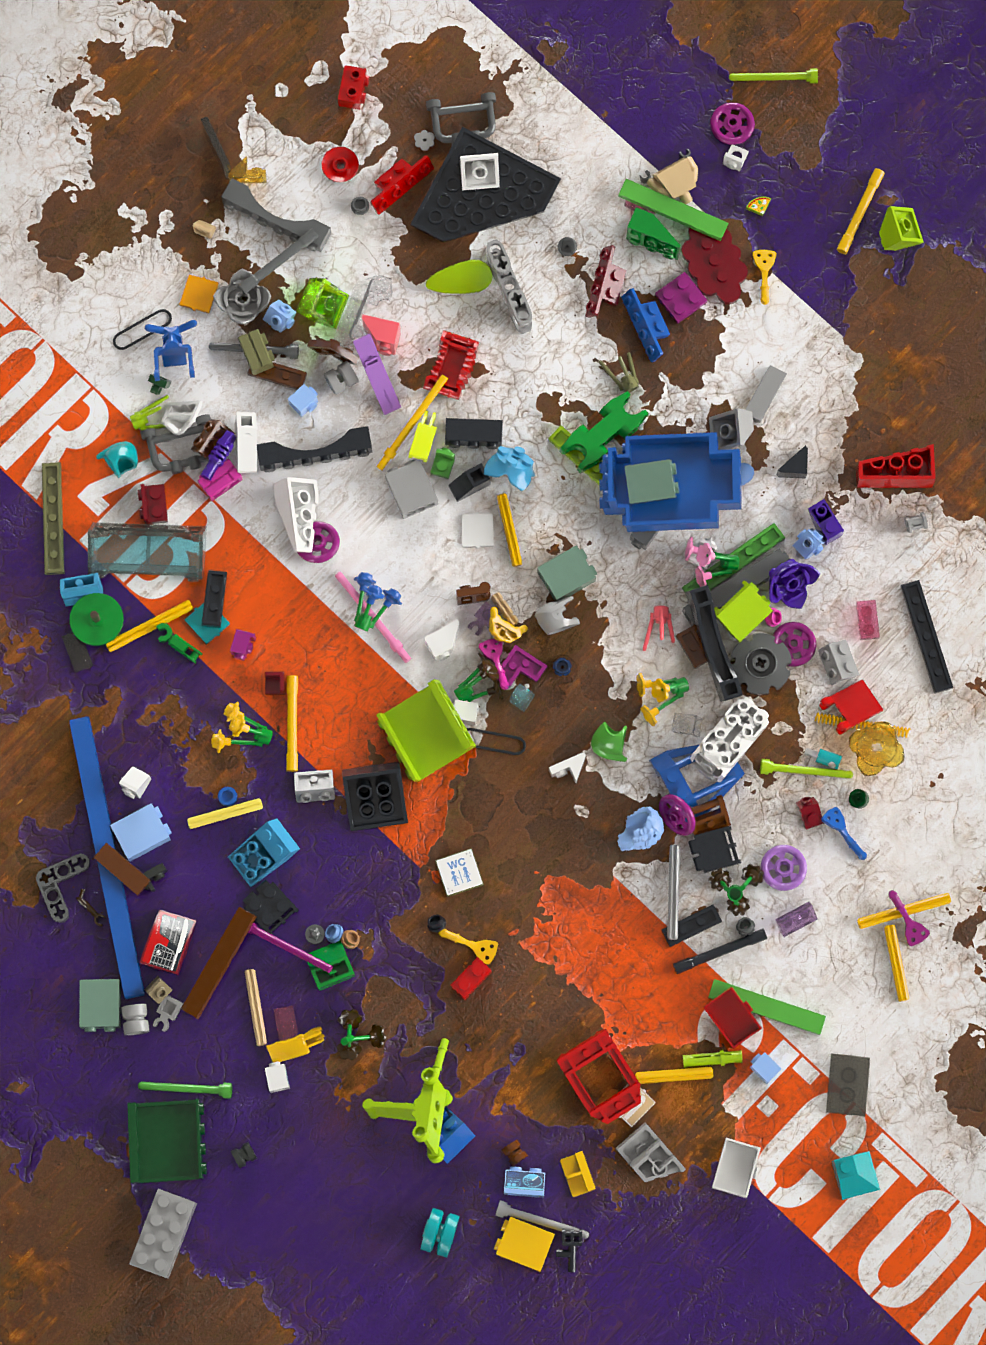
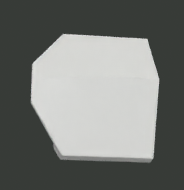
M202 401L170 402L161 421L162 424L175 435L183 434L195 422L202 406Z

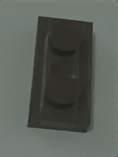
M73 632L62 636L75 673L93 667L86 644L80 641Z

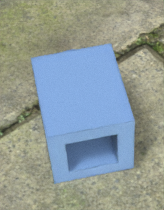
M765 1052L762 1055L758 1053L750 1061L753 1064L750 1069L766 1084L781 1070Z

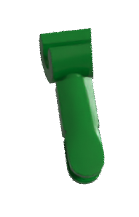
M161 623L156 626L159 631H167L165 636L158 638L160 642H169L168 645L196 664V659L199 655L202 656L199 650L177 634L173 635V631L168 624ZM189 648L193 650L190 656L186 654Z

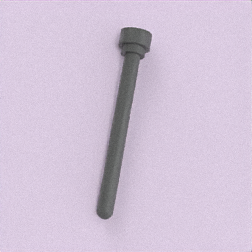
M210 343L208 346L210 350L243 352L240 344ZM290 344L287 347L266 346L267 350H272L273 354H283L286 357H290V359H298L299 344Z

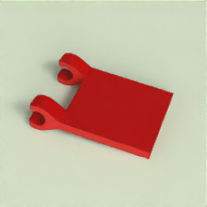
M863 679L831 696L821 699L819 704L822 710H826L835 704L846 720L837 724L836 732L839 735L883 711V708Z

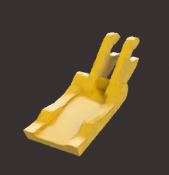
M315 1027L305 1034H299L294 1038L266 1045L272 1063L308 1054L310 1052L309 1047L324 1041L323 1037L325 1036L320 1031L322 1028Z

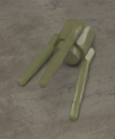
M630 352L627 353L631 374L628 373L622 357H618L625 374L621 378L622 382L616 378L602 360L599 361L602 368L618 385L620 391L632 392L639 388V381L636 377Z

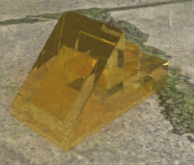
M247 156L228 174L229 182L233 178L241 183H267L266 169L255 167L248 170Z

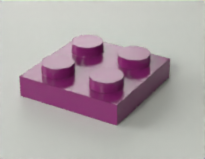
M686 272L655 293L656 298L677 324L708 301Z

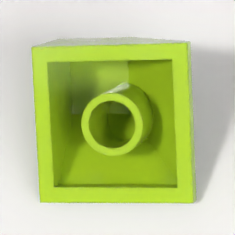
M895 206L887 208L879 231L884 250L896 251L924 243L913 208Z

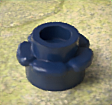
M559 658L553 663L556 675L567 676L570 673L572 665L569 660Z

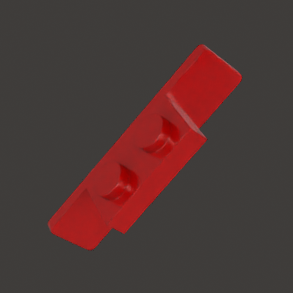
M425 155L413 166L400 159L374 181L376 187L382 191L370 202L378 215L434 170V166L428 156Z

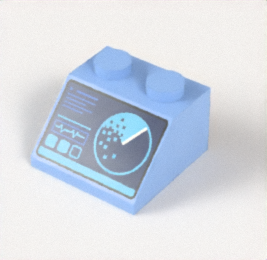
M510 1167V1170H506L504 1195L543 1198L545 1173H541V1169L530 1168L528 1172L522 1171V1167Z

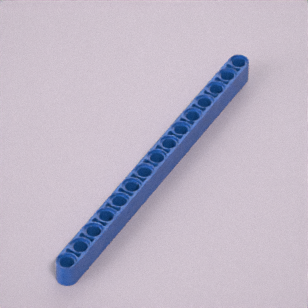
M86 716L70 720V727L95 853L97 854L105 843H108L116 850L90 718ZM97 861L125 999L144 996L145 991L123 883Z

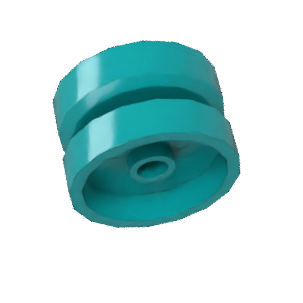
M433 1208L424 1228L420 1250L431 1252L435 1242H439L436 1251L437 1255L447 1258L460 1216L450 1213L447 1215L445 1224H442L443 1211Z

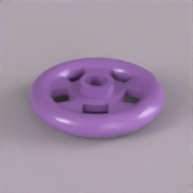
M789 845L772 847L765 853L761 861V871L764 872L763 879L769 886L780 891H788L798 887L805 879L807 873V863L803 854L798 849ZM785 853H789L794 856L792 861H790L787 858H784ZM774 855L779 858L775 864L770 861ZM793 865L799 866L798 874L793 873ZM780 866H787V871H781ZM772 869H774L775 873L778 875L775 878H772L769 873V871ZM790 876L791 882H782V878Z

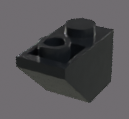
M480 463L462 473L448 487L456 501L459 502L490 486L491 479L489 476L484 475V466Z

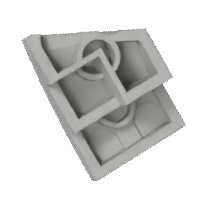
M643 1123L616 1147V1150L644 1182L686 1170L646 1123Z

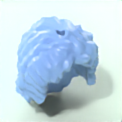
M642 807L635 811L634 814L627 816L626 829L622 834L618 835V846L621 851H630L633 849L644 850L656 844L664 832L663 820L659 816L658 811L652 809V807Z

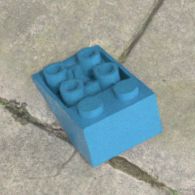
M274 819L267 821L232 852L228 858L249 886L252 887L291 858L300 848L280 821Z

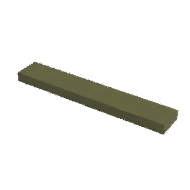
M61 462L42 463L45 575L65 574Z

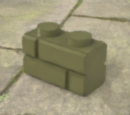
M256 329L238 337L253 375L274 367L272 361H275L272 350L268 351L265 344H268L264 333L260 334L259 329Z

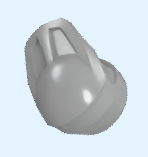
M573 596L547 603L537 610L535 617L547 635L555 634L580 624L577 617L566 619L562 615V612L566 610L564 605L574 599Z

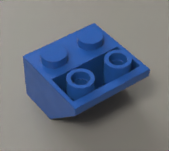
M445 1106L439 1147L444 1152L443 1160L448 1164L475 1135Z

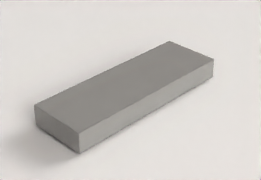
M772 365L767 369L746 408L747 411L752 412L753 420L759 423L762 421L787 374Z

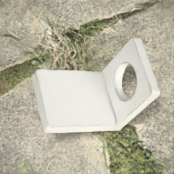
M731 145L728 153L726 152L724 155L723 164L730 169L740 171L749 151ZM738 151L742 154V158L736 157L732 153Z

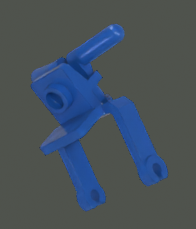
M191 320L174 327L145 325L146 331L163 335V347H156L154 350L155 381H160V355H162L164 367L186 365V353H188L190 378H195L192 348L189 344L183 345L180 333L196 327V320Z

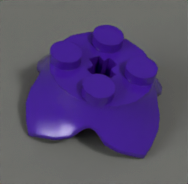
M794 559L781 563L769 572L770 602L778 603L781 600L790 608L802 609L807 599L806 586L815 583L821 573L813 566L796 562Z

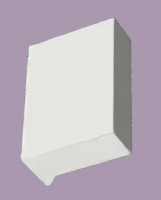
M726 1138L712 1188L747 1198L752 1179L756 1180L759 1168L756 1167L761 1147Z

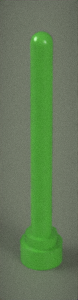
M154 1082L138 1083L140 1090L219 1094V1096L227 1099L232 1097V1083L224 1082L219 1086Z

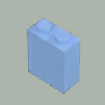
M152 803L110 825L130 862L171 840L169 835L172 832L167 823L162 824L160 818L163 815L158 806L154 808Z

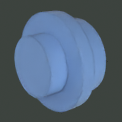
M338 924L329 925L325 931V937L330 943L338 942L343 935V928Z

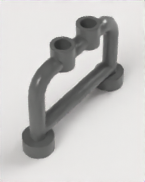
M483 93L481 95L482 103L442 108L439 99L426 101V109L431 111L433 133L436 139L442 143H452L453 145L459 134L443 135L440 130L439 115L479 110L487 111L488 129L472 132L483 138L490 137L496 128L493 103L496 102L495 93Z
M209 414L196 417L197 426L188 428L181 435H175L171 432L157 436L154 428L141 431V438L147 442L153 466L162 472L172 471V474L182 473L183 467L190 466L191 470L201 468V463L208 461L202 455H195L188 459L161 464L155 444L201 433L204 430V425L211 420Z

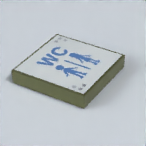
M472 848L435 860L447 897L484 886Z

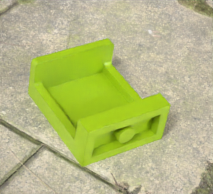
M745 580L742 582L744 587L722 608L714 607L716 619L739 642L773 611L769 607L770 601L764 595L760 596L757 593L759 591L757 586L752 582L749 584Z

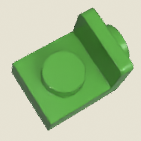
M447 448L436 450L435 460L430 472L431 475L449 480L455 461V454L452 453V450Z

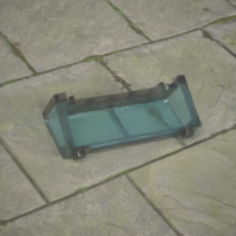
M93 522L88 529V575L98 573L99 578H104V575L108 573L184 576L190 582H198L199 579L204 577L207 526Z

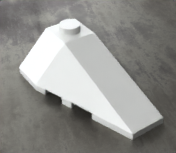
M287 477L273 483L275 502L294 551L312 552L314 539L313 521L316 520L317 516L315 514V506L319 500L316 480Z

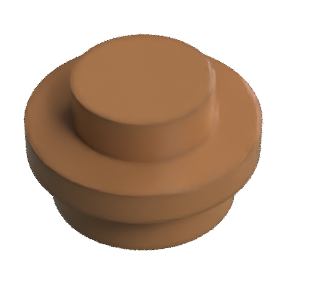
M353 930L343 932L341 943L344 947L354 949L359 944L360 938L357 932Z

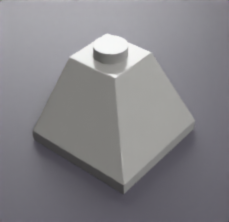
M737 408L709 417L710 433L717 432L718 450H729L743 446L754 430L753 414L751 411Z

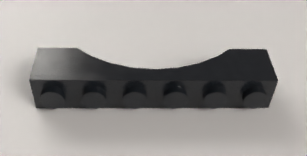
M368 426L349 429L336 442L315 450L291 449L275 441L257 444L260 470L264 472H273L276 468L282 467L283 469H292L295 465L301 464L302 466H310L313 462L319 461L321 463H329L332 459L337 458L339 460H347L351 458L350 456L356 455L358 457H366L369 453H373Z
M708 585L685 592L720 702L742 696L743 693L737 675L730 663L720 635L714 602Z

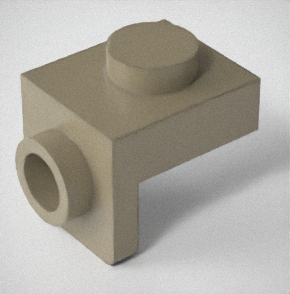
M159 976L144 989L158 1004L172 991Z

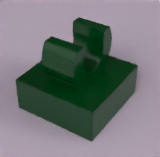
M150 374L148 379L149 382L153 383L150 392L156 395L161 393L162 388H169L172 382L160 376V381H155L154 374Z

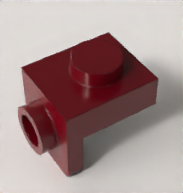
M804 797L796 802L805 829L824 824L821 820L822 814L819 803L814 797Z

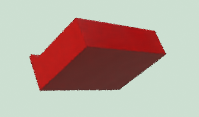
M732 986L703 1006L733 1049L762 1029L751 1013L753 1008L747 1000L745 1002L742 1001Z

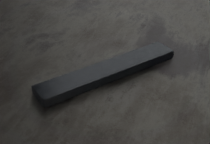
M916 580L902 584L900 587L934 694L953 689L954 687L920 581Z

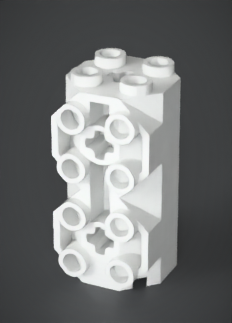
M748 697L738 699L693 752L690 759L692 762L694 760L697 762L695 765L696 769L708 779L718 778L717 782H721L769 724L767 719L769 717L768 713L755 706Z

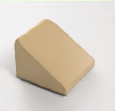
M198 220L193 224V229L196 234L210 239L215 232L216 226Z

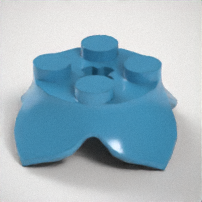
M500 446L496 454L492 455L485 464L484 475L500 477L506 474L509 482L520 491H523L529 486L531 477H535L533 471L534 461L525 454V450L522 447L507 448Z

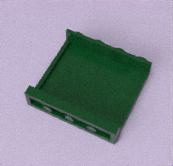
M199 1099L127 1103L130 1183L204 1179L203 1175L207 1174L206 1163H203V1155H206V1145L202 1143V1135H205V1124L201 1123V1115H204V1103H200Z

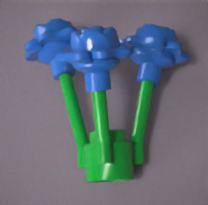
M361 572L358 577L354 578V581H357L360 585L359 591H361L354 618V626L368 632L369 628H374L375 623L392 604L402 605V602L400 601L401 594L397 590L392 588L389 590L383 589L384 594H382V589L374 585L376 581L372 579L373 576L369 573ZM366 593L368 596L367 606L364 613H361L364 594ZM385 598L383 607L371 621L372 617L368 615L371 605L374 604L375 600Z

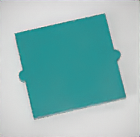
M203 603L200 607L195 608V611L185 621L207 645L216 636H220V633L230 623L222 615L221 628L202 626Z

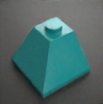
M870 1151L831 1161L842 1200L880 1190Z

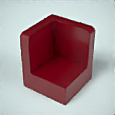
M265 672V694L285 695L284 672Z

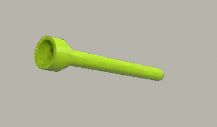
M810 68L806 72L732 73L729 75V80H806V82L818 83V68Z
M761 759L760 774L767 775L776 771L839 778L853 777L852 771L774 764L770 759Z

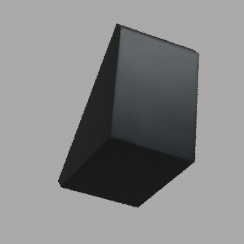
M805 445L778 469L776 475L781 478L806 479L808 447Z

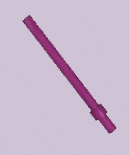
M255 923L252 924L248 931L249 934L253 933L328 973L333 968L332 965L256 927Z

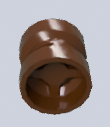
M518 1139L501 1149L503 1154L508 1156L511 1166L528 1157L527 1153L520 1148L521 1144Z

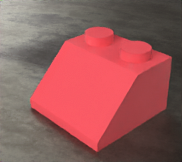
M363 314V330L366 334H371L377 351L385 356L395 355L401 335L400 323Z

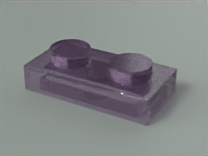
M807 902L775 920L783 937H786L818 920L813 905Z

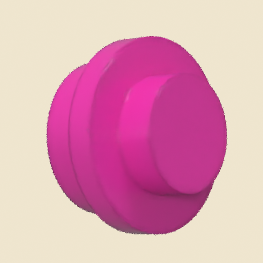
M771 608L773 611L765 618V622L769 627H775L780 624L782 615L776 608Z

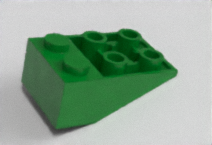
M636 207L627 227L626 239L628 242L635 246H644L653 253L659 252L667 259L678 260L681 245L654 214Z

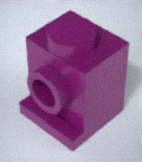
M236 629L230 649L231 655H234L233 658L244 661L247 658V654H251L253 649L251 641L256 640L255 634Z

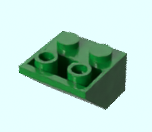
M341 940L308 953L333 966L331 972L328 973L307 962L319 991L355 977Z

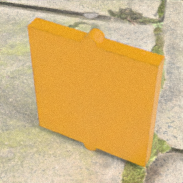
M189 274L179 305L191 308L193 311L198 310L210 313L214 300L213 295L217 291L219 282Z

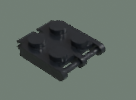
M731 826L694 835V840L688 841L691 854H699L698 857L693 858L696 871L703 870L705 874L716 871L719 868L723 869L742 863L741 859H738L735 849L737 845L733 842ZM725 832H727L730 844L727 842ZM730 849H732L733 856L735 859L734 861L732 859Z
M264 880L256 888L260 893L258 896L252 891L243 899V902L247 905L244 909L257 916L255 921L264 931L273 935L272 932L281 924L284 925L286 923L285 920L299 910L274 882L269 884L267 880ZM290 908H292V910L289 911L283 918L281 917ZM279 920L270 930L268 929L273 923Z

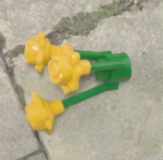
M239 702L235 704L229 703L224 710V715L227 716L226 721H230L229 729L232 731V736L238 737L242 732L254 733L256 741L231 740V738H225L221 729H219L218 734H213L211 744L212 748H216L218 753H220V750L225 745L230 746L231 744L262 747L263 744L269 745L273 731L267 729V726H263L244 716V713L239 711ZM245 721L257 727L256 730L246 725Z

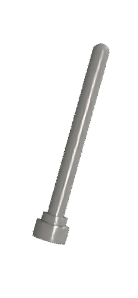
M501 1200L495 1215L502 1218L509 1215L561 1232L562 1229H565V1231H571V1229L579 1231V1228L510 1208L511 1206L507 1205V1202ZM582 1230V1238H588L589 1233Z

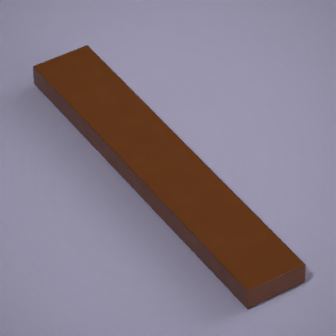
M238 907L181 1007L183 1011L197 1019L200 1018L257 916Z

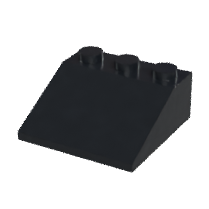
M399 762L342 770L351 831L408 823Z

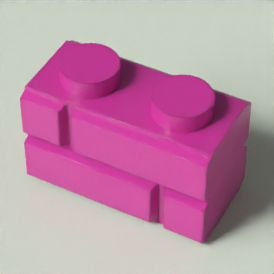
M229 459L223 462V466L218 467L211 481L206 480L201 475L199 476L198 483L211 501H214L243 480L241 474L237 473V469Z

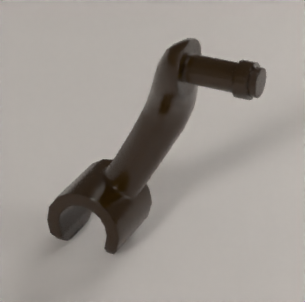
M81 889L76 900L94 917L96 925L103 927L104 925L99 924L97 921L99 918L106 919V917L99 914L87 901L82 899L85 889Z

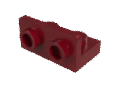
M144 483L140 484L141 489L138 490V499L142 501L143 507L139 508L140 519H144L146 525L168 522L165 485L145 486Z

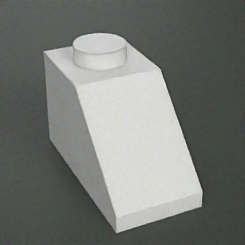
M458 619L424 637V642L435 661L439 659L443 661L450 657L459 630Z

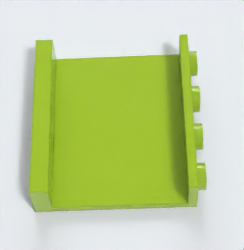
M436 679L428 682L429 686L389 711L377 714L379 719L377 720L378 725L387 733V741L397 751L396 757L400 763L404 764L407 777L417 782L476 747L440 680Z

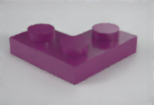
M516 645L501 665L503 670H505L509 688L520 673L537 683L547 668V665Z

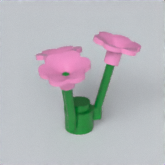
M693 537L688 539L685 560L688 561L692 553L697 554L696 559L700 566H697L695 569L696 581L700 587L706 586V580L712 579L714 576L732 574V570L739 568L738 555L713 552L709 543H704L697 547L693 545ZM720 559V566L724 570L704 573L702 567L710 564L711 560Z

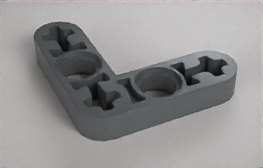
M77 854L42 869L36 875L37 884L50 915L57 923H64L69 918V910L58 883L89 869L90 860L84 854ZM80 858L83 861L86 860L83 868H81L80 866L74 867L76 871H72V867L69 865V862H72V864L75 865L79 863L78 859ZM67 866L69 869L68 874L60 876L58 874L59 867ZM54 869L58 879L55 880L54 877H50L48 883L40 881L43 878V874L50 876L52 875L51 870ZM56 891L58 893L57 900L49 901L47 898L48 893ZM59 904L60 910L65 911L62 919L58 916L55 917L58 913L55 906L51 909V906Z

